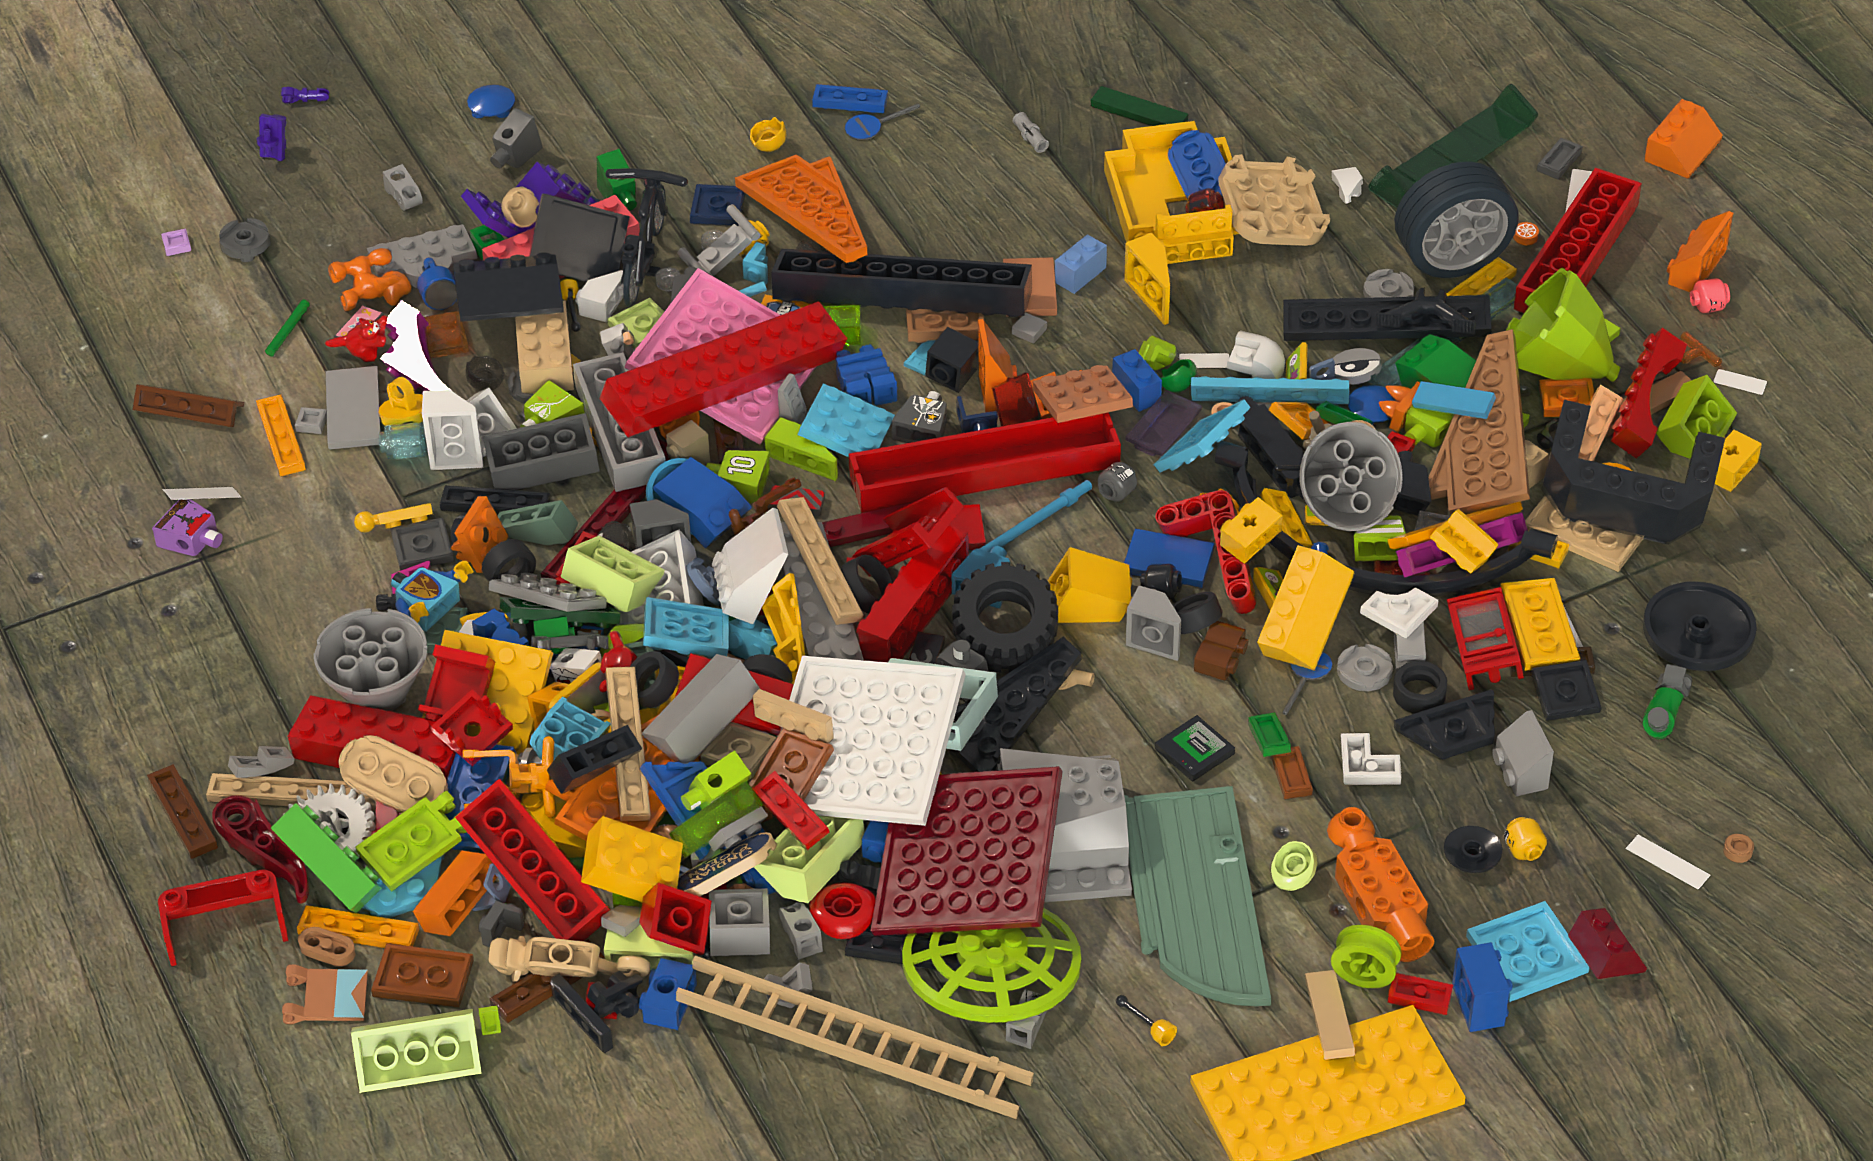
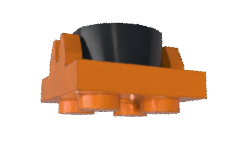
M478 496L467 514L460 515L454 520L450 534L451 549L457 552V559L471 562L476 573H483L482 562L486 554L494 546L507 540L509 536L487 496Z

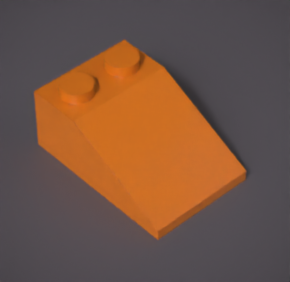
M979 319L978 377L985 412L1016 409V399L1021 398L1020 384L1014 381L1017 380L1016 365H1011L1008 352L983 319Z

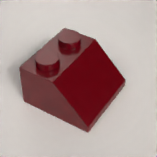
M1605 908L1580 912L1568 937L1597 979L1646 972L1647 967Z

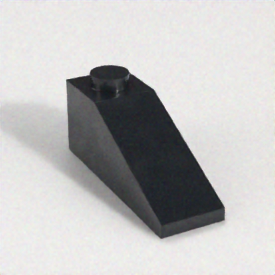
M626 725L559 754L548 767L547 772L559 792L563 794L586 784L637 754L643 748L630 727Z

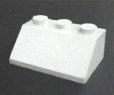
M451 390L423 391L422 418L430 469L483 468L484 463L476 407Z

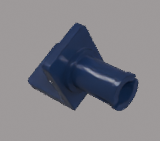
M957 396L956 413L962 433L997 427L998 414L996 411L966 416L962 398Z

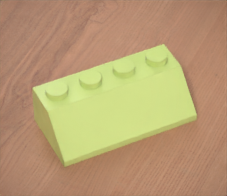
M817 815L828 827L830 833L809 850H806L786 828L775 839L776 849L774 851L769 849L767 851L769 853L767 859L754 868L783 898L809 903L838 872L841 863L849 860L861 847L862 837L865 833L863 820Z
M473 1009L353 1027L351 1030L360 1093L481 1074Z

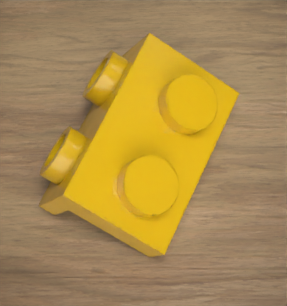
M1459 509L1430 536L1440 550L1447 552L1462 569L1467 570L1470 574L1481 567L1498 547V543Z

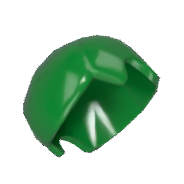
M1181 359L1172 364L1168 369H1163L1162 378H1160L1162 380V387L1171 393H1179L1188 389L1191 385V377H1196L1197 374L1195 363L1190 359Z

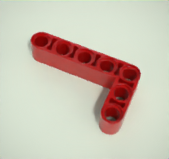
M1217 490L1160 507L1156 512L1155 518L1162 534L1184 537L1213 529L1225 589L1234 611L1240 614L1251 612L1256 606V597L1248 561L1244 564L1220 546V529L1227 520H1232L1238 515L1230 494L1224 490Z

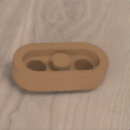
M320 927L307 928L299 935L300 951L307 957L333 966H345L355 958L354 943L347 936Z

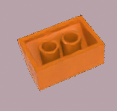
M1681 99L1649 136L1644 161L1689 179L1721 141L1723 135L1704 107Z
M1728 211L1702 221L1696 230L1693 229L1691 231L1687 244H1682L1677 258L1671 259L1667 267L1669 285L1691 292L1696 282L1706 280L1727 251L1733 212Z

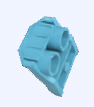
M562 697L548 711L541 724L531 735L529 743L538 757L542 759L543 739L547 736L554 739L555 760L559 754L605 735L610 729L611 723L596 718L567 702V699Z

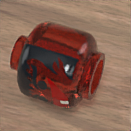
M1202 189L1189 195L1185 210L1186 213L1224 209V200L1221 194L1214 189Z

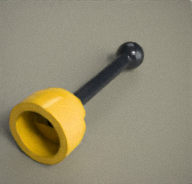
M565 279L560 282L562 299L568 300L573 322L571 329L574 332H578L581 329V324L577 321L573 300L576 299L579 288L575 280Z
M1119 995L1116 998L1118 1006L1126 1007L1151 1026L1152 1038L1158 1044L1167 1046L1175 1038L1177 1027L1171 1022L1164 1019L1154 1022L1130 1004L1126 996Z

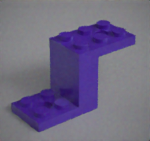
M538 161L516 186L531 190L539 205L543 193L585 205L599 202L598 199L590 195L591 190L582 182L576 184L574 179L568 174L564 173L561 175L552 165L548 164L545 166ZM466 189L461 195L483 225L507 238L535 228L536 222L530 227L524 228L510 223L504 217L502 204L496 200L492 203L479 191L474 193ZM539 205L536 207V214H537V215H538Z

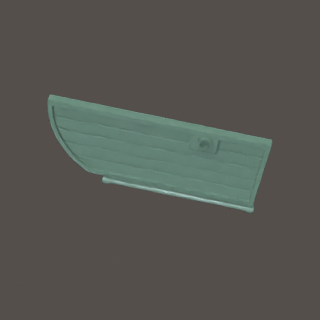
M1233 786L1134 796V798L1124 795L1129 841V864L1141 934L1142 953L1148 955L1153 950H1157L1160 968L1174 981L1196 994L1215 1001L1240 1006H1271V995Z

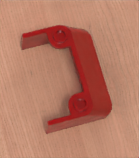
M257 870L164 891L158 898V907L171 966L177 965L170 920L274 898L283 942L289 941L275 874L269 870Z

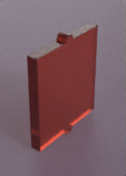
M1025 372L1014 378L1008 377L1007 381L992 387L1001 427L1024 423L1038 416L1029 373Z

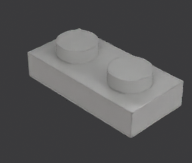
M761 806L719 830L708 843L714 852L724 846L730 849L742 840L740 837L744 834L747 837H751L762 829L760 823L768 815Z

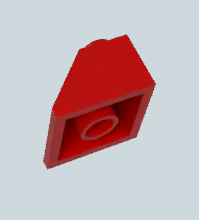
M658 882L643 896L639 923L648 938L703 955L712 901Z

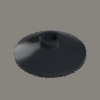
M1459 827L1453 830L1444 842L1446 859L1451 865L1464 872L1482 873L1489 871L1500 862L1503 849L1499 838L1493 832L1483 827Z

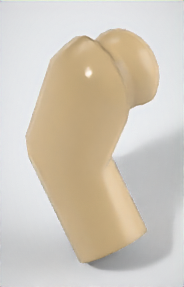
M1074 669L1060 686L1059 690H1066L1077 684L1092 687L1095 675L1094 673Z

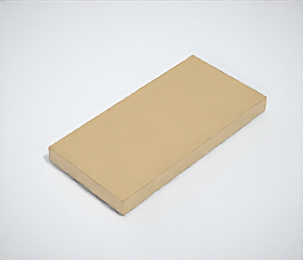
M1546 496L1541 499L1525 520L1528 531L1534 528L1558 535V541L1569 544V551L1617 572L1621 570L1643 540V537L1631 536L1589 525V522L1581 520L1573 522L1568 518L1564 520Z

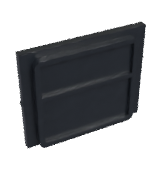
M543 193L529 256H536V254L542 252L555 254L559 275L583 282L617 272L620 267L622 246L625 242L630 216Z

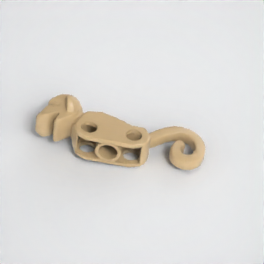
M519 936L517 940L510 938V940L496 938L490 944L488 957L489 963L500 973L510 975L513 982H517L520 976L526 975L529 971L533 974L556 976L560 973L561 976L593 977L597 975V971L612 976V974L621 971L628 978L635 974L643 978L650 973V963L642 957L621 956L618 959V963L600 958V947L596 944L547 937H533L527 943L524 936Z

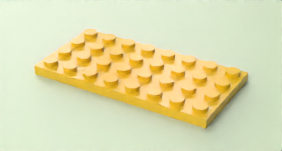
M1414 1005L1349 1025L1355 1047V1056L1324 1060L1319 1035L1191 1075L1190 1083L1230 1161H1293L1464 1105L1466 1096Z

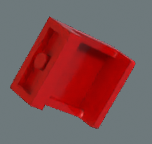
M435 644L432 655L437 659L425 703L424 705L419 704L418 710L425 715V719L437 721L472 689L481 697L487 695L496 662L487 655ZM469 723L465 727L467 729L469 725L478 727L479 724Z

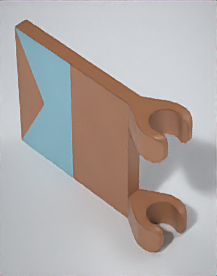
M293 964L287 966V984L289 986H297L306 983L304 1007L294 1003H285L283 1005L282 1013L285 1024H295L303 1020L364 1021L368 970L307 969Z

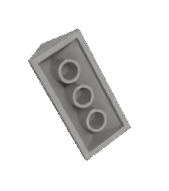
M716 654L642 732V736L673 761L682 764L694 762L753 699V695L760 688L741 660Z

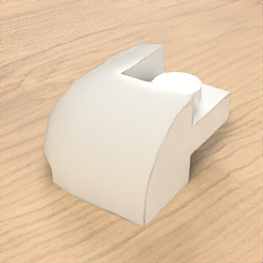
M1239 331L1236 336L1235 346L1227 361V369L1251 374L1252 378H1281L1284 372L1285 358L1280 346L1266 336Z

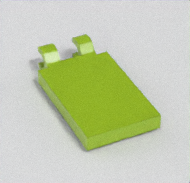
M448 791L440 794L432 802L424 797L355 847L359 856L391 892L462 841L460 834L467 831L455 817L449 820L445 815L456 808V805L452 802L454 798Z

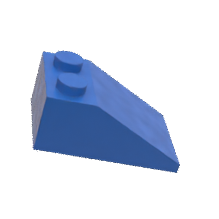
M692 457L653 486V490L666 504L688 513L690 532L705 549L732 528L729 518V511L731 509H737L741 518H743L752 508L733 485Z

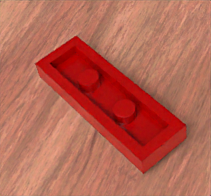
M776 771L752 788L754 794L806 850H809L830 833L825 823Z

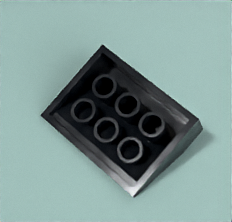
M542 252L536 254V256L528 257L513 255L505 259L488 257L482 261L464 259L459 261V263H453L460 322L564 312L555 254Z

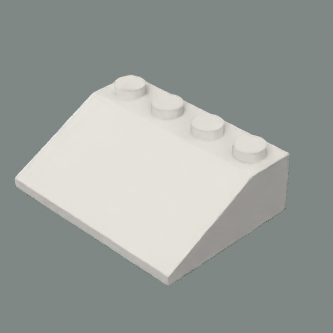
M770 509L728 541L722 551L716 553L712 562L722 612L750 624H754L788 556L778 509Z
M676 530L632 551L637 556L665 570L664 575L648 597L704 606L702 593L691 580L686 567L688 563L696 558L695 547L680 530ZM645 602L642 606L629 612L617 610L620 613V623L617 625L644 624Z

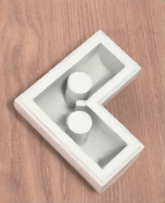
M1369 733L1341 734L1344 785L1401 784L1400 755H1371Z

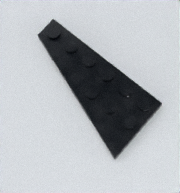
M1063 636L997 681V699L961 751L950 750L973 772L994 771L997 764L1000 763V748L1011 749L1082 660L1081 652ZM972 699L957 707L953 723H956Z

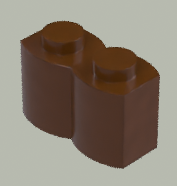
M1221 621L1211 624L1205 639L1200 644L1195 655L1194 671L1223 681L1227 680L1229 674L1234 675L1238 667V657L1240 654L1244 655L1248 647L1249 639L1245 638L1246 629Z

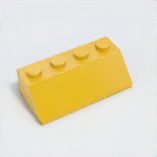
M1298 545L1257 641L1263 656L1315 671L1355 574L1354 571L1323 552Z

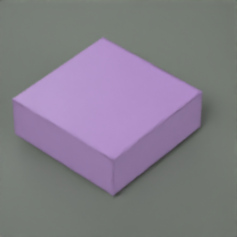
M186 229L161 234L167 256L191 251Z

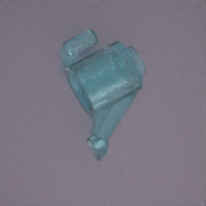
M423 422L386 425L384 432L379 433L381 453H386L388 459L424 457L426 441Z

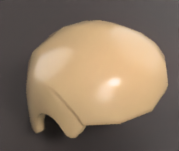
M516 187L507 192L501 207L507 221L524 228L530 227L536 222V207L539 205V202L531 190L525 187Z

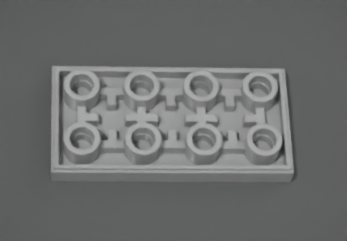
M521 573V577L503 574L501 579L489 581L490 591L566 612L606 608L607 601L605 597L596 595V590L585 588L576 590V585L561 583L558 585L556 584L557 580L551 578H541L539 580L537 579V574Z

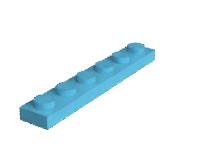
M1191 377L1192 401L1238 402L1242 396H1249L1255 402H1307L1322 404L1328 401L1333 404H1349V380Z

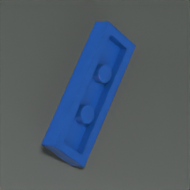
M816 84L812 104L813 107L824 109L884 113L888 99V90Z

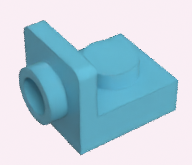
M756 242L743 259V279L754 283L764 281L765 285L768 283V257L766 256L765 244Z

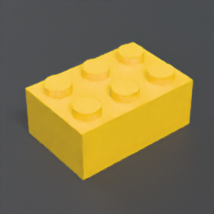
M602 816L588 832L581 882L643 902V896L658 882L677 889L683 843Z

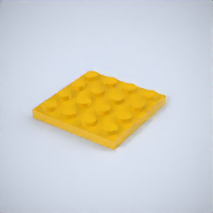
M444 630L441 646L487 655L496 662L487 696L490 703L493 704L495 702L501 714L513 724V730L496 745L514 747L516 754L519 756L526 748L530 747L529 742L531 735L534 733V718L531 717L527 697L545 687L553 652ZM469 725L467 729L468 736L471 737L477 736L481 731L480 725L478 727Z

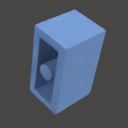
M1087 234L1055 260V283L1075 294L1106 269L1107 245Z

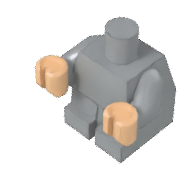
M624 323L600 332L602 345L608 356L623 352L626 360H628L636 350V348L633 349L632 347L635 341L634 335Z

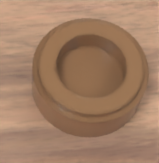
M1732 834L1725 840L1724 855L1733 862H1746L1753 855L1754 843L1746 835Z

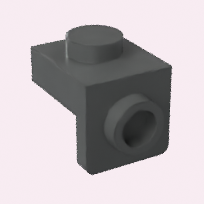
M495 901L488 914L484 915L479 923V932H481L483 945L490 947L491 942L496 938H500L506 927L522 931L525 926L522 909L513 904Z

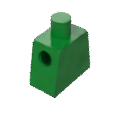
M620 149L598 155L597 188L605 199L616 195L629 211L633 210L637 206L635 178L609 179L605 175L608 169L629 168Z

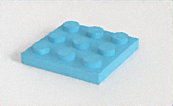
M823 383L799 429L798 435L849 457V453L880 448L895 414Z
M1244 399L1201 419L1153 465L1159 473L1169 468L1171 471H1174L1184 462L1189 464L1198 456L1201 458L1206 456L1214 449L1212 444L1215 441L1218 443L1229 435L1228 429L1240 424L1245 419L1243 415L1251 407Z
M646 597L643 646H648L653 650H674L684 655H689L690 653L699 654L709 659H712L716 654L727 656L729 649V615L724 614L722 609Z
M1546 901L1467 929L1466 937L1471 945L1492 942L1494 949L1500 951L1502 958L1499 962L1505 978L1510 979L1513 985L1512 990L1509 992V1002L1589 973L1588 964L1568 937V933Z

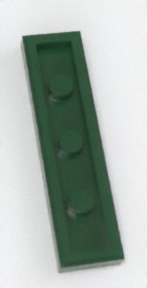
M1101 86L1091 99L1092 107L1150 126L1188 121V113Z

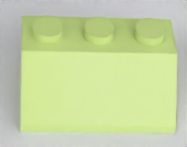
M597 536L568 548L561 578L567 580L570 584L576 585V588L596 590V595L605 597L607 599L606 602L614 605L615 609L629 612L643 605L646 597L650 595L664 575L665 570L613 542Z

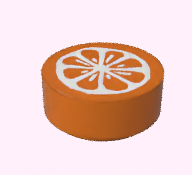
M1529 222L1519 223L1513 239L1521 245H1532L1538 240L1539 229L1535 224Z

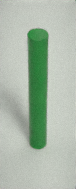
M303 299L300 301L265 349L267 355H275L309 308L310 303L307 300Z

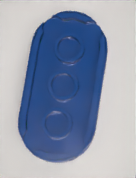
M1192 130L1179 135L1172 142L1171 150L1170 148L1168 150V158L1187 200L1192 203L1207 198L1209 206L1201 202L1200 206L1203 208L1220 204L1224 201L1219 187L1218 178L1226 163L1213 136L1207 132L1200 133L1199 130Z

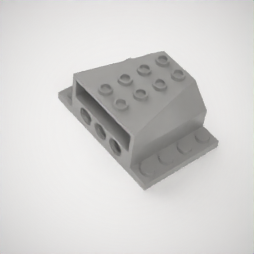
M1000 748V764H997V770L1060 766L1063 771L1045 902L1131 896L1132 885L1128 867L1127 814L1119 761L1111 758V755L1077 757Z

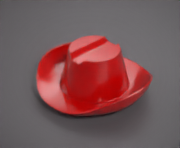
M845 882L835 883L821 889L809 903V911L820 930L836 939H850L862 934L871 924L876 898L870 890L862 886Z

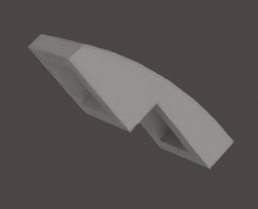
M259 746L257 756H230L228 767L236 778L257 777L282 770L294 764L295 758L286 747Z

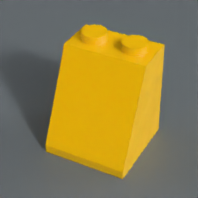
M1069 547L1047 580L1050 583V590L1054 591L1057 597L1058 623L1120 622L1133 598L1131 597L1132 577H1130L1129 564Z

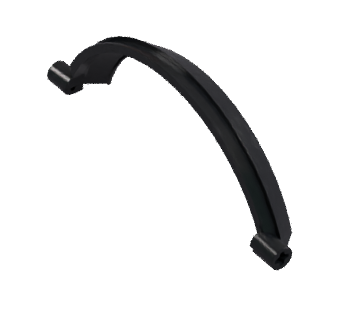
M1222 440L1216 451L1215 463L1233 468L1234 482L1242 506L1247 503L1250 504L1257 498L1256 479L1252 478L1247 471L1248 447ZM1531 528L1530 531L1525 530L1521 544L1511 551L1485 562L1471 574L1463 569L1434 575H1411L1404 578V575L1370 572L1345 565L1355 573L1348 589L1373 595L1376 591L1389 595H1400L1408 593L1416 587L1432 597L1465 591L1506 574L1534 555L1552 559L1557 546L1558 535ZM1282 530L1269 542L1290 560H1292L1297 546H1303Z

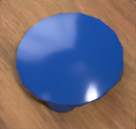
M486 85L475 89L469 95L467 103L472 116L475 118H482L484 116L505 118L510 114V109L515 103V96L509 88L504 86Z
M1368 385L1354 390L1349 395L1348 407L1351 412L1373 421V425L1376 422L1392 420L1382 411L1379 401L1396 400L1388 393L1385 387Z

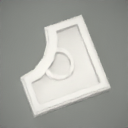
M1416 587L1408 593L1400 595H1389L1376 591L1361 606L1360 613L1400 636L1407 638L1438 607V600Z

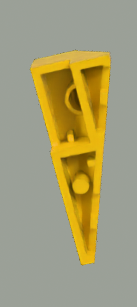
M789 573L771 587L774 593L766 598L762 610L778 644L773 649L776 658L787 664L792 672V684H794L801 658L805 656L795 577L793 573Z

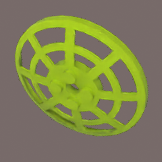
M1044 908L1042 918L1054 924L1065 934L1069 941L1053 939L1050 932L1041 923V927L1035 928L1042 937H1026L1020 928L952 931L959 934L956 943L938 946L943 932H933L929 949L912 954L913 939L918 934L913 933L908 934L905 938L902 962L906 980L914 992L937 1010L970 1021L987 1023L1010 1022L1039 1015L1053 1008L1066 998L1073 990L1079 978L1081 950L1077 938L1070 927L1057 915ZM1028 947L1046 948L1045 955L1040 964L1027 957ZM1055 949L1071 951L1073 955L1071 966L1061 982L1047 971L1053 962ZM956 953L961 966L956 971H953L945 964L941 956ZM931 959L936 969L948 981L937 992L920 977L914 964ZM1021 967L1030 972L1020 978L1006 981L1005 975L1011 974ZM972 972L982 976L993 977V982L977 981L967 978V976ZM1038 979L1052 989L1047 994L1034 1000L1010 1006L1008 991L1025 987ZM959 985L976 991L995 992L998 1007L970 1005L953 1000L950 997Z

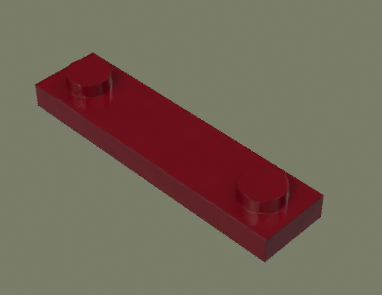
M913 502L822 522L829 547L892 533L893 530L883 520L884 517Z

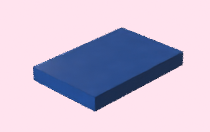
M1135 529L1124 563L1129 564L1130 575L1141 576L1151 564H1172L1176 567L1177 571H1181L1182 584L1203 588L1214 551V543Z

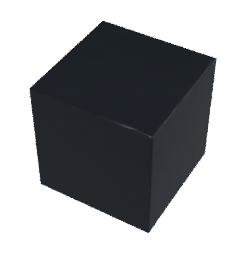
M950 327L944 330L927 351L925 376L957 393L961 391L978 369V342Z

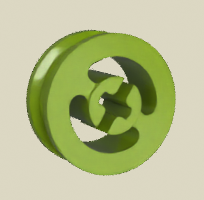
M1352 925L1344 928L1338 934L1336 940L1337 948H1335L1331 957L1332 968L1338 976L1355 986L1371 989L1385 987L1394 980L1397 972L1396 965L1400 961L1402 951L1399 943L1392 935L1382 929L1369 925Z

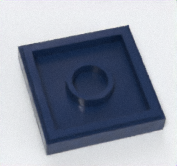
M696 184L690 213V223L731 226L735 224L739 226L727 213L726 209L729 205L733 204L742 213L746 193L736 186Z

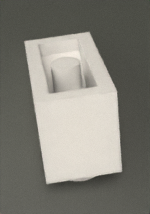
M622 270L586 282L576 295V304H578L580 316L608 322V318L611 317L623 299Z

